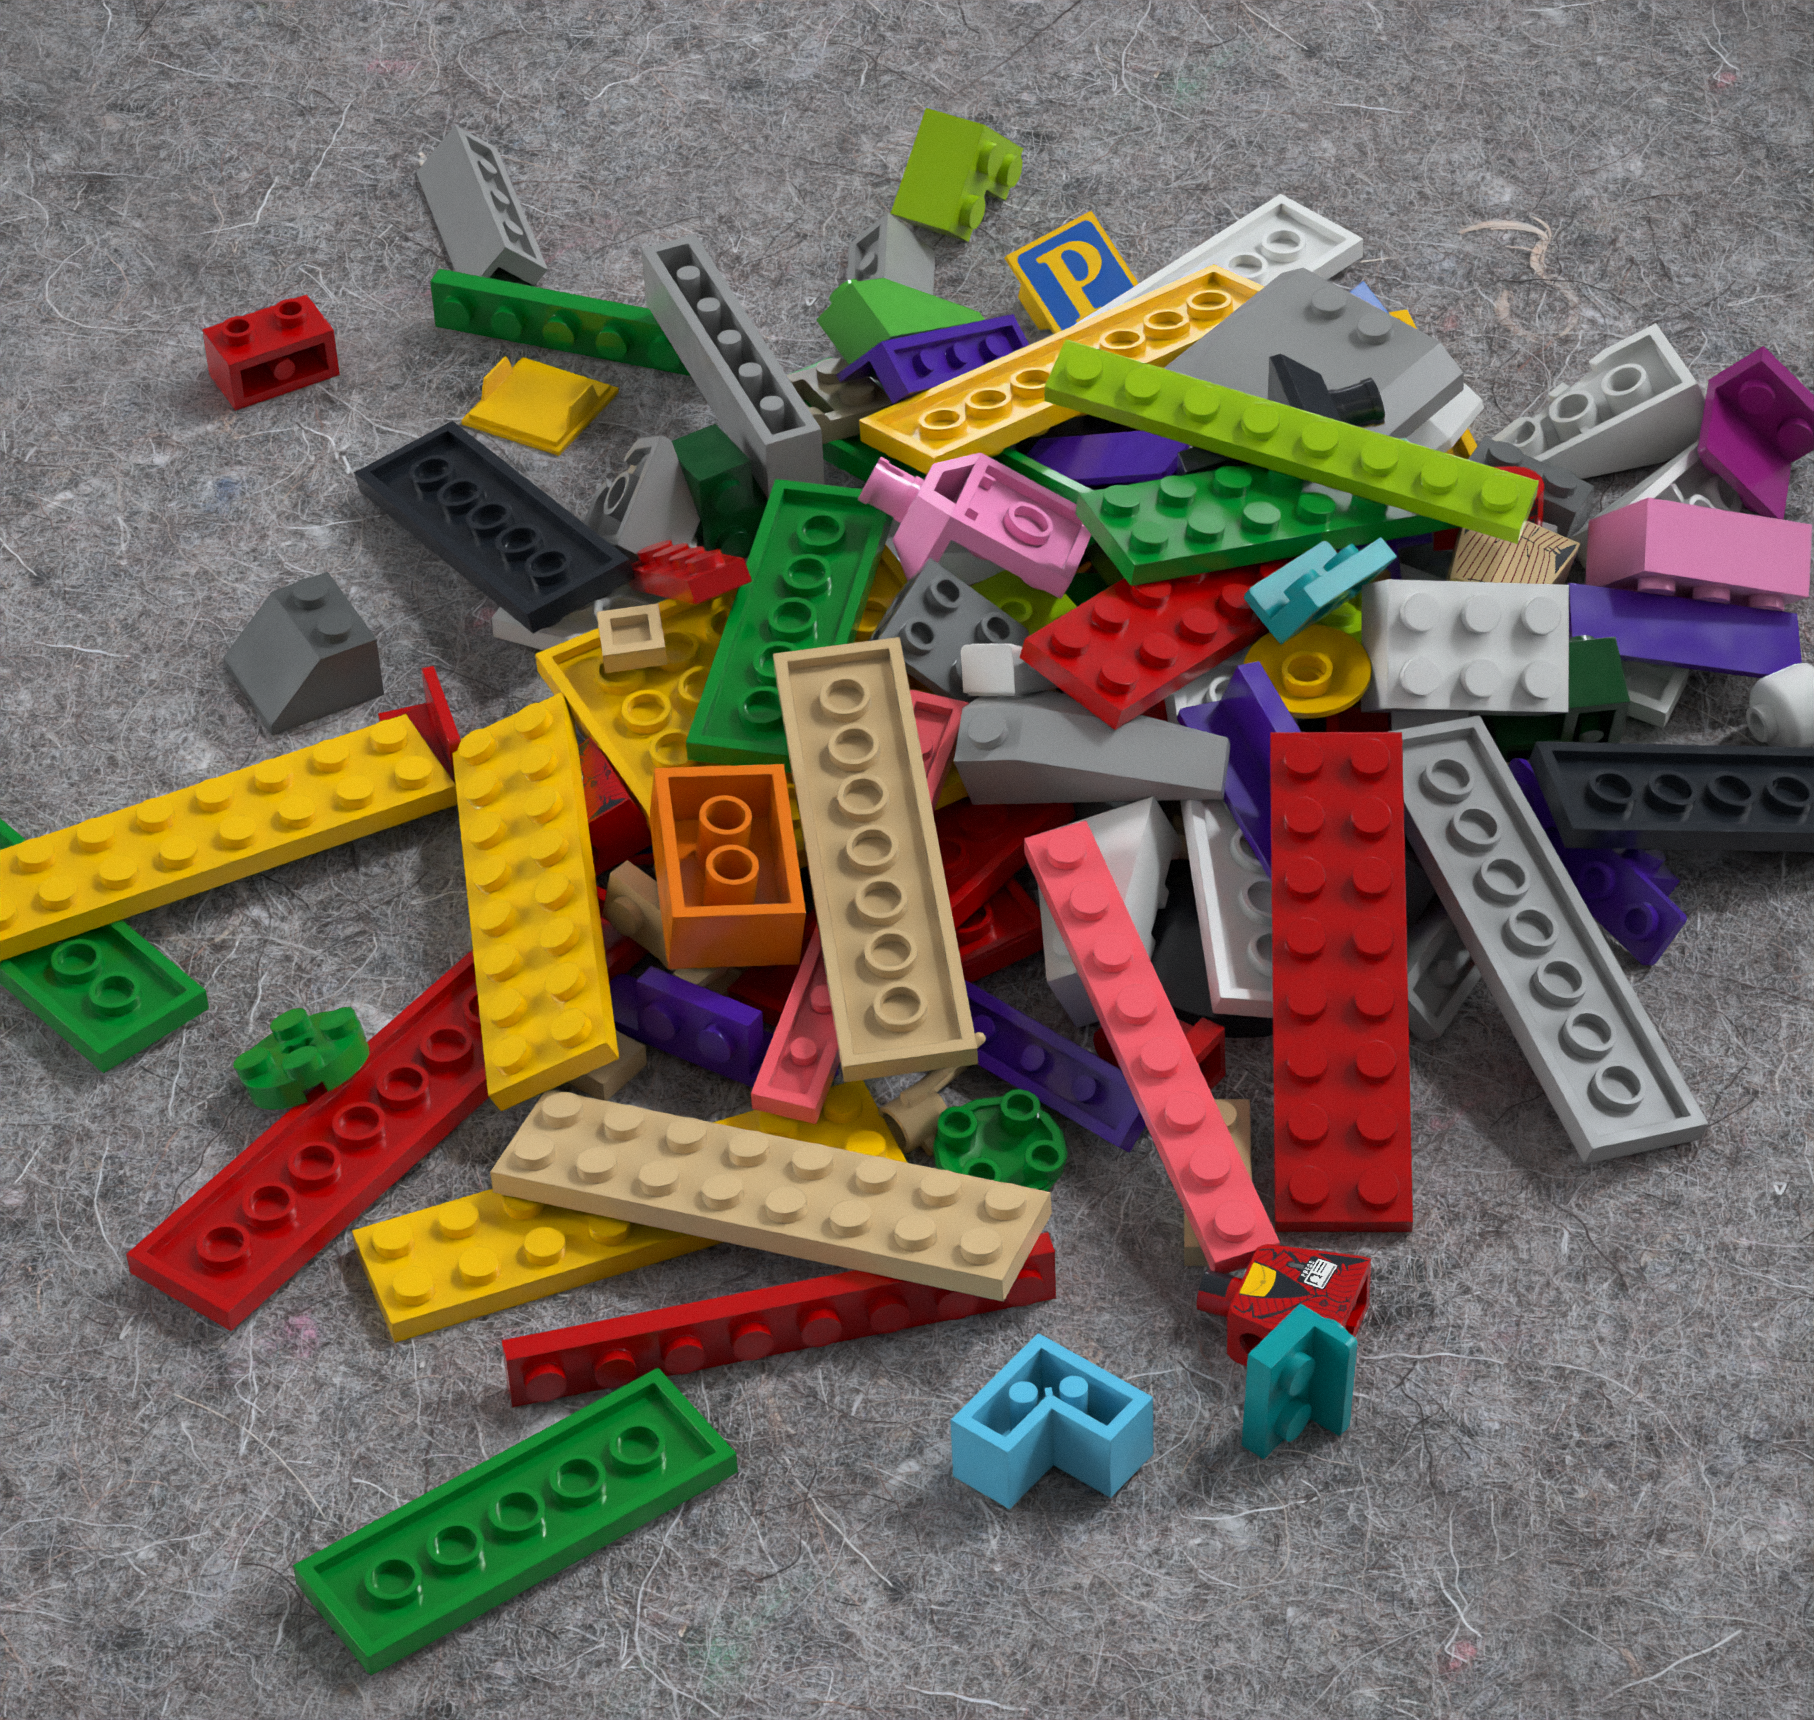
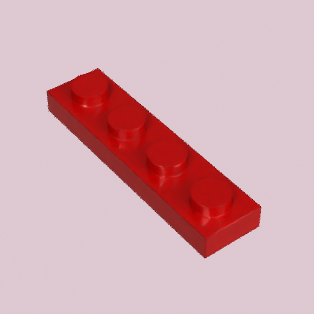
M665 540L647 546L637 552L640 561L631 564L635 579L629 581L631 590L696 605L750 583L752 579L744 558L722 554L720 549L705 551L703 546L690 548L687 543L673 546L671 540Z

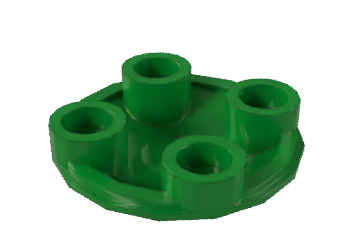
M1021 1089L1011 1090L1004 1094L1003 1097L975 1099L962 1106L945 1109L939 1115L937 1133L933 1144L937 1169L949 1170L955 1173L1003 1183H1012L1047 1192L1062 1176L1068 1155L1062 1130L1048 1113L1040 1109V1101L1036 1095Z

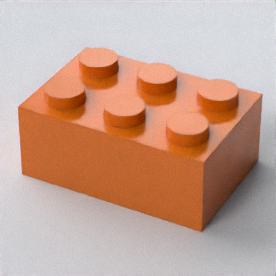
M784 764L654 768L649 823L668 969L800 965L806 910Z

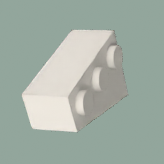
M1154 796L1061 826L1065 827L1087 821L1150 960L1156 943L1151 935L1158 909L1165 908L1169 894L1165 886L1171 860L1178 859L1182 846L1180 838ZM1039 888L1047 983L1077 1028L1098 1022L1099 1019Z

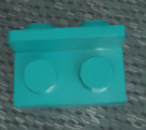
M1382 538L1377 539L1360 551L1352 543L1339 553L1327 541H1322L1252 586L1244 594V599L1280 645H1282L1362 592V585L1370 584L1397 556Z
M1300 1303L1248 1354L1241 1446L1265 1459L1284 1439L1290 1442L1297 1438L1309 1419L1338 1436H1341L1349 1428L1358 1342L1340 1323L1330 1318H1324Z

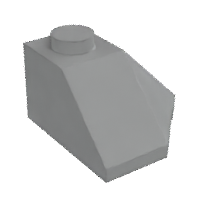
M662 435L637 439L625 455V462L631 464L630 468L619 474L614 482L606 479L594 495L583 521L584 524L627 556L631 564L640 561L637 554L639 550L661 541L671 540L673 546L687 543L690 548L697 547V538L694 537V534L700 522L672 441Z

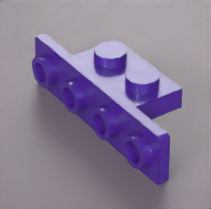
M1512 759L1508 765L1511 773L1591 915L1642 965H1655L1687 921L1685 913L1668 898L1680 880L1663 864L1666 860L1663 852L1658 849L1565 848L1531 765L1525 759Z
M652 966L639 979L621 973L609 982L616 1031L747 1086L754 1087L774 1035L763 1030L762 1011ZM837 1068V1071H836V1073H835V1076H834L833 1080L836 1078V1076H837L838 1073H839L838 1068Z

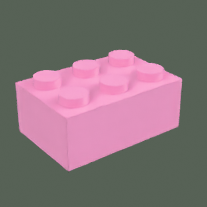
M1648 497L1589 520L1585 585L1784 612L1785 605L1809 597L1812 524Z

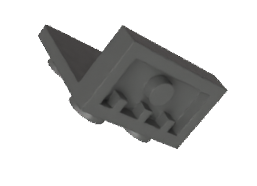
M929 558L897 593L868 641L900 637L906 672L938 696L971 703L979 696H968V693H963L962 647L971 644H1014L1022 647L1025 638L1029 635V631L932 558Z

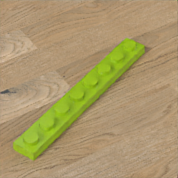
M1067 339L1044 387V401L1515 544H1518L1537 496L1538 480Z

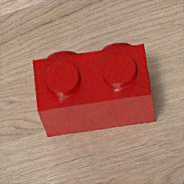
M307 294L297 298L285 299L276 305L243 316L231 317L223 323L202 329L209 375L235 411L340 375L334 329Z

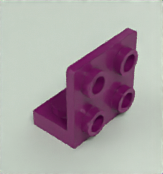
M1762 346L1708 380L1697 451L1707 470L1712 474L1720 475L1738 493L1742 503L1750 511L1758 512L1764 517L1784 520L1791 464L1814 450V395L1770 351Z

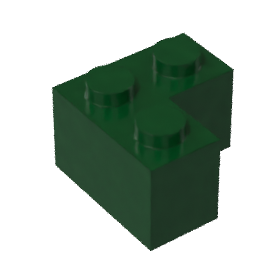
M716 424L673 440L672 443L700 518L694 537L697 538V547L703 546L705 551L720 549L722 554L744 559L748 558L768 502V498L752 474L751 460Z
M1580 635L1569 638V695L1567 713L1540 717L1478 715L1481 717L1505 762H1511L1514 758L1529 760L1536 742L1620 743L1630 698L1616 636L1594 638L1588 635Z

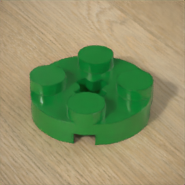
M342 1007L334 1011L320 1012L308 1016L305 1009L296 1008L277 1016L270 1024L272 1033L252 1049L238 1056L233 1063V1067L243 1087L247 1090L252 1102L257 1107L269 1110L285 1109L308 1102L303 1090L314 1087L323 1082L328 1092L343 1084L365 1063L369 1056L370 1048L365 1040V1031L351 1007Z

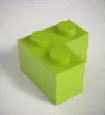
M926 108L890 214L911 225L969 242L973 229L980 225L985 213L984 195L1006 201L1010 188L1017 184L1022 172L1023 162L1021 155L1023 148L984 124Z

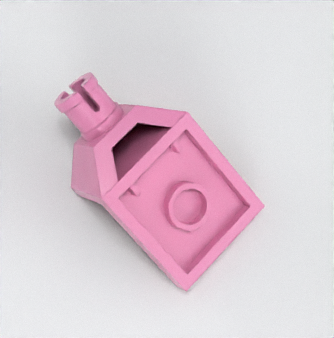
M981 452L934 463L924 480L918 476L914 477L890 464L887 459L880 457L857 499L892 516L893 520L900 523L892 540L907 581L914 576L929 558L938 563L952 540L967 548L975 557L989 560L1021 577L1029 586L1038 590H1045L1061 599L1072 582L1091 538L1090 532L1075 514L1077 506L1075 503Z

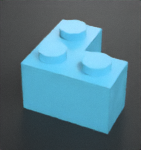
M1039 1333L950 1420L953 1477L1008 1509H1011L1053 1465L1111 1498L1153 1455V1397Z

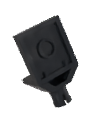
M1281 353L1269 357L1268 400L1361 428L1377 427L1385 424L1383 401L1378 387L1371 377L1360 380L1359 383L1328 390L1320 373ZM1190 446L1186 450L1177 452V476L1217 470L1225 466L1236 467L1251 464L1195 446Z

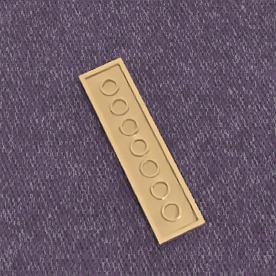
M900 637L773 654L774 671L844 1082L978 1064L976 1038Z
M551 1089L544 1092L490 1171L493 1193L1003 1302L1052 1214L1051 1192Z

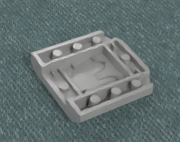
M1304 267L1281 273L1164 367L1167 370L1267 400L1269 357L1280 353L1320 373L1328 390L1359 383L1360 380L1371 377L1376 383L1383 401L1385 424L1377 427L1370 426L1364 429L1398 439L1407 438L1464 390V372L1441 342Z

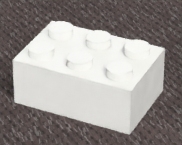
M1393 579L1362 585V646L1370 658L1371 681L1367 691L1361 698V712L1469 711V715L1537 717L1568 712L1569 585Z

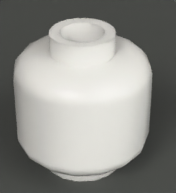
M1808 663L1793 664L1758 680L1751 689L1749 698L1750 708L1746 711V721L1752 735L1758 741L1766 742L1769 747H1809L1813 745L1814 666Z

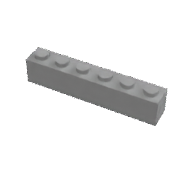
M694 234L642 248L646 305L729 438L751 460L752 474L766 497L769 499L775 479L825 485L820 426L697 236Z

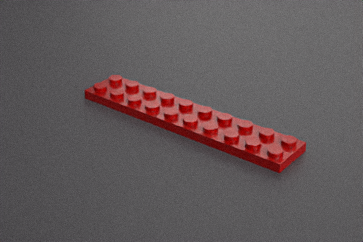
M597 886L610 982L616 975L627 973L649 951L629 936L619 933L608 920L602 917L607 891ZM473 949L367 1042L370 1048L369 1056L352 1077L329 1092L323 1082H321L305 1096L308 1102L290 1109L126 1254L130 1273L232 1331L486 1101L489 1096Z

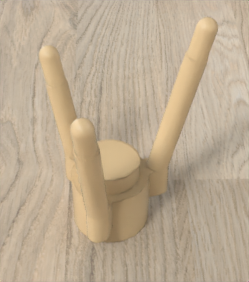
M981 1032L975 1033L977 1049L986 1039L985 1035ZM971 1065L931 1070L920 1081L905 1089L898 1097L879 1108L878 1115L884 1118L903 1153H909L921 1146L928 1156L934 1155L933 1144L937 1133L938 1118L947 1109L945 1102L938 1092Z

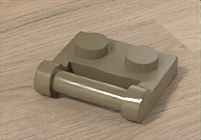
M843 358L826 359L819 362L814 368L787 375L802 400H807L812 406L809 407L805 403L821 428L822 444L859 435L860 419L894 405L887 393L870 377L840 383L836 374L849 365Z

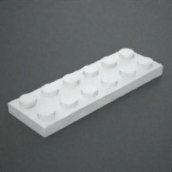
M1279 194L1076 324L1213 264L1262 286H1266L1283 272L1303 267L1328 280L1363 257V238Z

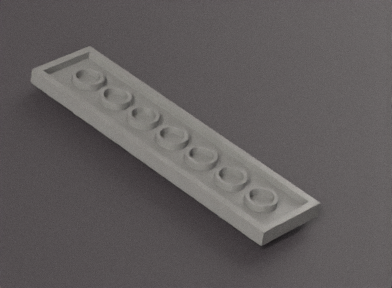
M1474 716L1389 731L1402 732L1404 833L1584 1165L1700 1140L1708 1126L1706 1118L1481 717Z

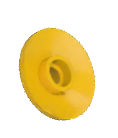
M1313 624L1282 645L1270 632L1252 645L1244 660V664L1260 662L1293 718L1313 719L1340 713L1353 706L1363 697L1371 681V662L1364 647L1349 634L1324 625Z

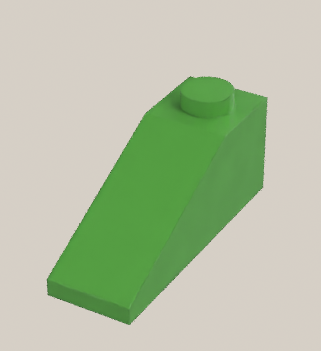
M878 278L865 281L851 279L841 284L829 297L831 305L816 321L850 365L881 341L985 319L980 312L886 278Z

